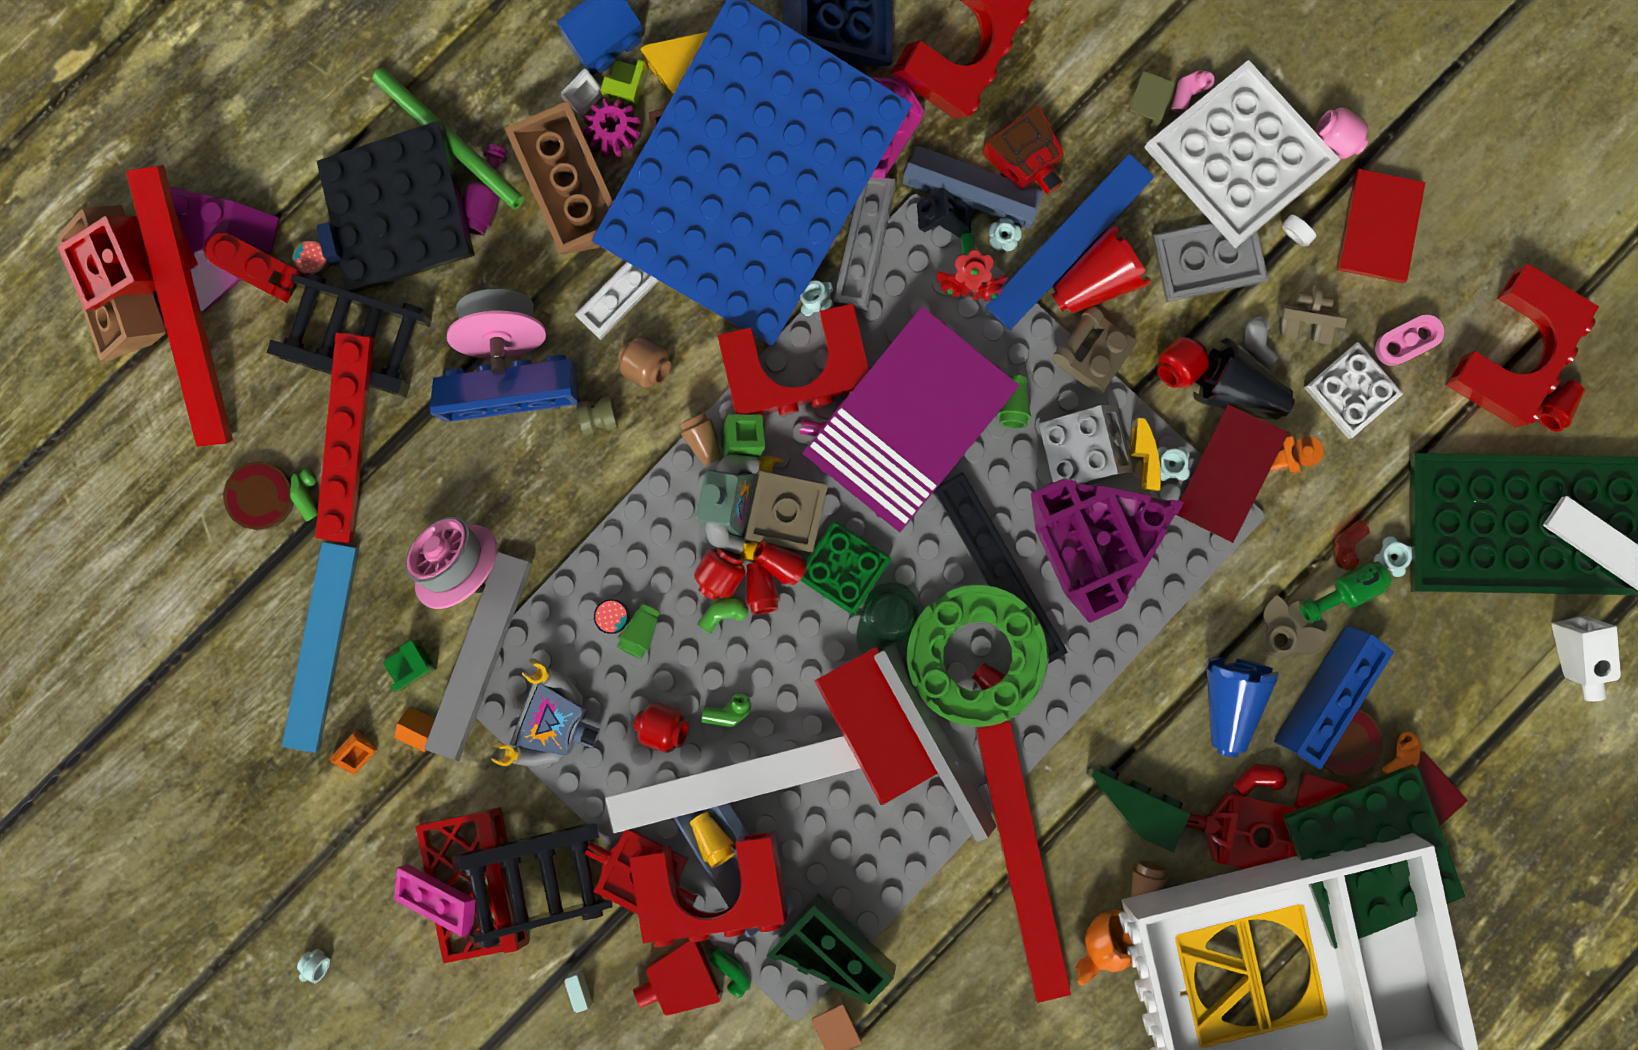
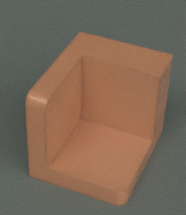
M843 998L836 1001L835 1007L812 1018L814 1028L825 1050H849L861 1044V1035Z

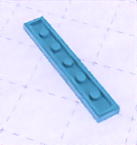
M325 542L321 544L282 747L317 753L320 750L359 548Z

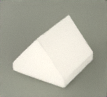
M585 68L561 92V98L565 101L568 100L570 106L582 117L591 109L592 104H595L603 96L601 86Z

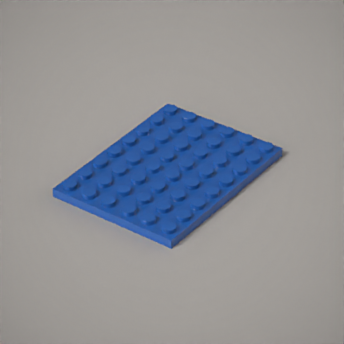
M726 0L594 235L592 242L742 329L751 327L755 337L773 346L798 304L800 295L805 292L913 104L746 0Z

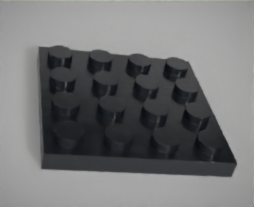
M435 121L317 160L330 222L335 227L342 257L339 262L346 291L356 293L475 256L444 123Z

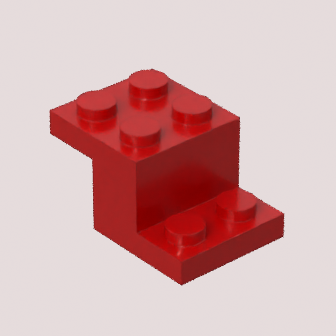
M104 216L57 246L85 311L97 310L118 296L144 295L156 291L137 216ZM178 219L191 270L198 266V263Z

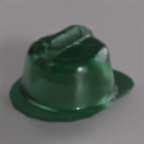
M887 582L878 585L869 593L857 628L856 641L862 654L874 647H877L880 652L894 643L902 656L907 653L909 637L919 615L917 598L908 587L900 583Z

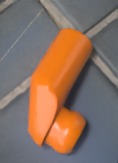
M1406 731L1399 736L1396 746V758L1382 768L1384 774L1411 764L1417 766L1420 759L1421 745L1415 733Z

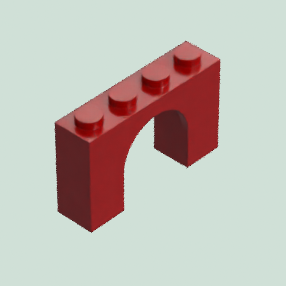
M960 0L974 13L980 28V43L974 57L964 66L957 65L919 40L905 46L890 74L953 119L972 115L981 103V98L979 97L983 89L993 81L997 74L996 66L999 60L1011 49L1014 33L1027 20L1030 13L1028 8L1033 0Z
M1530 264L1514 270L1497 299L1529 318L1539 329L1543 341V352L1537 366L1528 374H1517L1504 369L1480 353L1473 351L1462 356L1445 384L1515 428L1532 424L1539 418L1544 409L1541 403L1546 395L1551 394L1561 381V377L1558 376L1564 365L1570 364L1577 355L1579 348L1576 345L1580 338L1586 336L1595 325L1596 319L1593 317L1599 308L1598 305Z
M853 303L819 311L828 359L820 376L802 387L781 386L764 373L759 362L751 327L717 335L735 413L740 415H762L763 420H765V414L778 411L779 416L799 412L798 406L812 403L813 408L832 404V398L844 395L847 398L869 371Z
M775 831L743 835L737 839L735 845L741 876V892L738 900L733 905L715 912L699 910L683 898L676 882L671 846L636 851L629 857L643 944L654 942V947H664L674 944L675 939L689 937V942H699L709 939L710 934L724 932V937H735L744 934L745 929L759 927L760 932L780 929V924H785L789 915Z

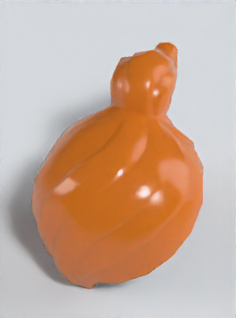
M1124 910L1100 913L1088 927L1085 935L1087 955L1080 959L1076 965L1079 976L1077 982L1079 985L1083 986L1091 981L1100 970L1114 973L1124 971L1131 966V955L1127 953V946L1132 944L1129 933H1124L1119 918V913L1124 912Z

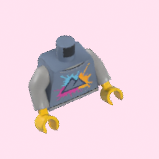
M530 659L529 662L537 667V671L532 675L522 672V675L533 684L510 745L516 747L512 748L501 742H497L494 745L496 748L505 749V755L502 759H491L494 763L501 766H508L511 763L539 766L558 762L563 755L571 753L575 742L594 748L600 734V728L583 722L587 707L582 704L583 696L572 681L554 670L545 669L538 660Z

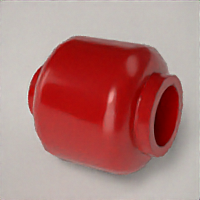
M1185 337L1175 339L1160 353L1157 359L1159 377L1166 385L1172 388L1185 389L1192 386L1209 367L1206 347L1195 339L1192 340Z
M721 548L707 550L694 572V579L700 585L698 588L699 592L712 600H716L717 597H731L745 576L746 570L742 564L743 558L739 554Z
M655 702L650 704L645 711L641 710L637 714L634 730L638 731V740L643 746L669 753L674 751L676 747H682L688 735L689 723L685 720L684 713L681 710Z

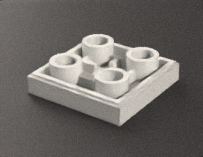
M1359 342L1351 346L1304 387L1348 439L1353 438L1403 395V392Z

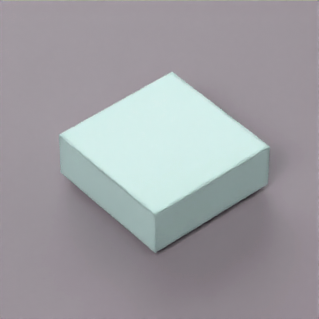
M581 968L570 972L564 981L573 1010L576 1013L587 1010L592 1003Z

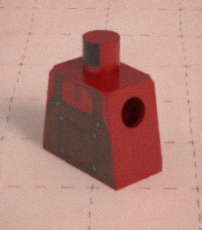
M1038 105L986 141L982 152L983 156L1018 189L1023 190L1036 181L1046 195H1049L1062 185L1063 181L1053 168L1060 163L1064 153Z

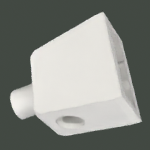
M1588 616L1552 622V630L1565 678L1582 685L1585 701H1601L1606 699L1604 683L1616 681L1621 676L1617 626Z

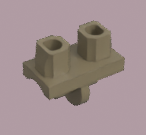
M1313 285L1309 294L1298 293L1296 302L1307 304V308L1278 303L1276 313L1281 317L1280 335L1283 337L1300 339L1304 322L1315 324L1311 338L1314 342L1332 345L1338 328L1345 329L1346 317H1341V314L1337 312L1320 310V307L1332 308L1333 298L1323 297L1322 286Z

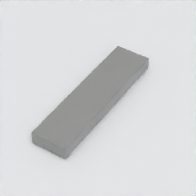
M870 178L855 203L833 300L836 306L853 303L856 309L869 310L897 184L895 178Z

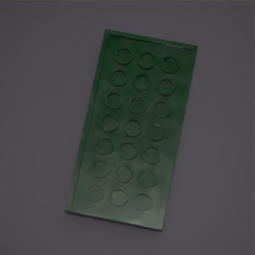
M1411 454V592L1638 595V590L1543 526L1562 497L1568 496L1638 544V457Z

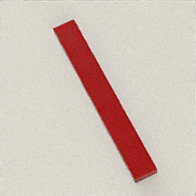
M164 165L127 170L126 175L196 447L227 444L233 441L165 167Z
M1008 720L993 726L975 728L1035 1000L1037 1003L1069 996L1071 991L1011 722Z

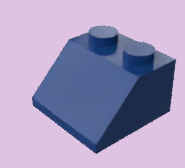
M584 0L557 21L566 45L591 75H594L596 72L602 73L609 69L615 62L614 58L624 51L630 52L635 49L644 36L642 25L626 0Z

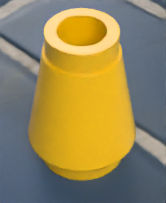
M708 812L702 813L690 821L703 861L708 862L711 868L721 865L736 854L732 847L735 843L715 820L710 817Z

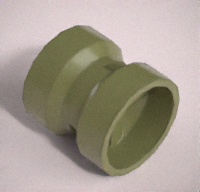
M611 396L601 397L593 405L589 401L576 403L579 423L584 436L595 434L597 428H604L607 431L618 429L617 415Z

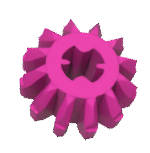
M604 97L602 102L604 107L600 109L597 105L592 104L590 108L594 115L584 116L583 120L588 127L583 130L585 138L591 139L589 145L593 150L601 147V154L606 157L611 149H613L616 156L620 157L622 155L621 147L625 146L627 150L632 151L634 146L630 139H640L641 134L636 128L641 125L639 117L633 116L635 109L632 105L624 108L623 100L618 98L614 105L611 106L608 98ZM610 123H616L615 132L609 133Z

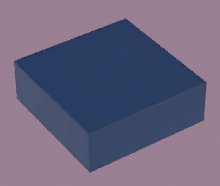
M330 222L318 224L316 229L323 257L334 265L340 264L339 260L342 257L335 227Z

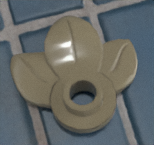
M1276 595L1265 606L1263 618L1267 629L1263 634V645L1271 655L1286 657L1293 652L1309 655L1319 650L1327 642L1329 635L1320 629L1311 627L1313 622L1308 623L1301 614L1299 605L1304 603L1306 599L1297 600L1287 606L1286 602ZM1278 633L1282 634L1285 638L1284 644L1280 647L1274 641Z

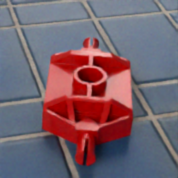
M1226 792L1208 815L1190 814L1188 820L1196 822L1187 821L1185 827L1202 830L1214 862L1247 869L1297 856L1282 815L1300 808ZM1261 827H1266L1271 835L1270 841L1265 846H1257L1253 840L1254 832Z

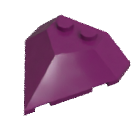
M169 186L176 215L198 263V266L190 271L200 311H207L241 279L207 261L203 252L205 240L214 233L224 232L269 255L273 250L280 218L234 201Z
M1068 479L1059 480L1031 493L1035 530L1064 594L1089 623L1123 608L1135 582L1143 574L1166 535L1167 528L1175 514H1178L1184 504L1181 501L1158 499L1150 495L1099 485L1091 486Z

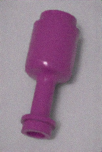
M488 144L487 148L483 151V155L487 158L486 162L496 171H498L500 163H505L507 160V150L501 146ZM481 180L467 185L462 201L469 232L477 236H485L486 230L491 228L500 197Z

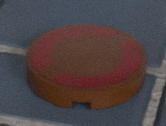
M259 461L244 464L236 469L226 481L223 492L225 509L231 519L244 528L261 531L278 526L286 520L293 509L294 503L290 498V478L284 471L272 464Z
M1358 709L1323 765V768L1337 775L1355 776L1365 773L1376 764L1382 752L1383 737L1379 725L1370 714Z

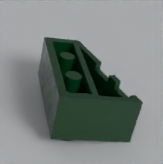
M819 893L772 942L766 955L775 961L779 959L798 968L797 971L805 975L809 973L828 982L829 986L867 1004H870L894 979L896 965Z

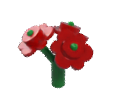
M965 233L961 236L962 254L955 259L956 274L938 271L936 274L937 282L946 294L953 297H959L960 294L968 297L971 293L970 291L975 290L972 296L974 301L978 299H984V301L995 299L1002 292L1001 287L1008 278L1006 275H1002L997 279H991L992 274L990 270L994 265L992 257L988 254L981 255L975 247V236L972 233Z

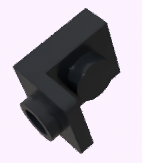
M942 188L917 203L918 227L924 233L938 225L960 239L963 234L971 233L969 205L946 189Z

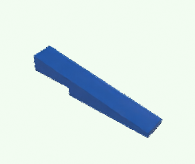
M1128 154L1002 288V292L995 299H992L985 308L1011 331L1148 186L1154 176L1132 155Z

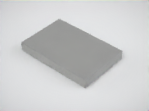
M1212 222L1158 233L1152 236L1166 303L1268 281L1258 231L1236 249Z

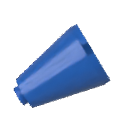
M1226 657L1210 658L1207 661L1211 745L1218 748L1217 753L1223 756L1238 757L1239 753L1246 752L1276 685L1279 673L1278 671L1272 673L1273 668L1248 660L1236 659V663L1225 664Z

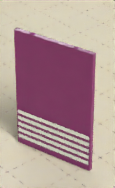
M921 306L802 454L821 468L823 473H827L874 511L877 517H881L900 533L1020 385L1001 371L999 366H995L947 327L945 322H941Z

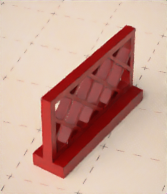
M501 807L415 826L424 872L436 879L435 870L441 861L453 869L452 859L445 855L453 841L464 847L468 852L477 850L479 844L480 848H486L508 842ZM475 821L478 836L473 844H470L458 835V832L466 822ZM456 825L453 831L450 830L447 826ZM438 829L448 836L440 851L430 845L428 830ZM499 862L486 865L487 871L484 872L485 880L487 878V894L490 895L492 902L490 907L491 914L493 915L494 913L495 919L492 918L493 925L497 926L513 922L514 916L505 869L500 867ZM454 870L455 873L447 885L453 887L460 875L469 881L470 878L465 876L464 871ZM435 923L443 964L500 952H515L529 944L527 931L525 930L500 937V944L471 949L474 943L468 942L463 951L452 953L449 938L453 932Z

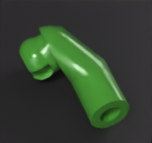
M308 468L303 469L300 473L295 472L292 475L290 498L306 521L313 519L318 514V507L310 497L308 488L313 486L317 479Z

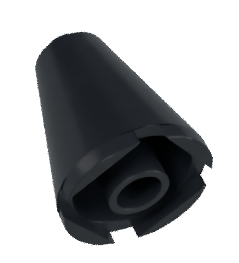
M1225 338L1220 341L1225 344L1220 350L1213 348L1207 355L1209 367L1195 382L1200 385L1199 394L1193 391V397L1196 401L1226 409L1229 404L1250 415L1278 420L1282 416L1285 417L1291 412L1295 403L1292 389L1238 343Z

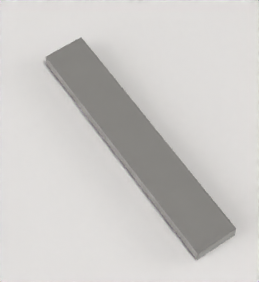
M497 553L495 563L489 574L424 750L460 761L532 567L530 562L503 553Z
M894 643L884 648L874 656V659L975 841L980 842L988 838L997 827L933 710L926 705L913 686L908 666L898 647Z

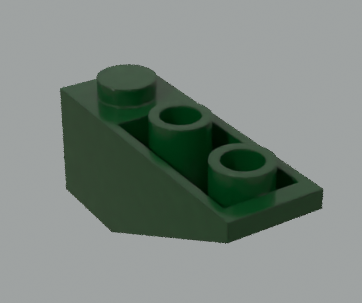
M1100 765L1098 771L1088 767L1086 774L1130 829L1140 838L1174 853L1190 817L1189 813L1181 810L1183 803L1165 794L1162 800H1159L1149 795L1152 788L1135 780L1131 781L1130 786L1117 780L1119 773Z

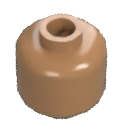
M639 337L630 343H625L618 354L621 374L641 387L650 388L654 385H660L667 378L671 369L667 350L647 338Z

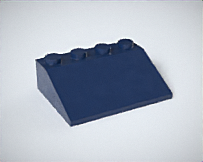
M783 0V24L851 66H890L892 64V0Z

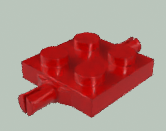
M633 829L625 830L618 844L610 851L591 841L584 855L603 863L601 877L593 892L638 914L629 857L636 851L666 846ZM671 849L678 889L683 898L693 906L698 895H694L679 887L681 874L689 858Z

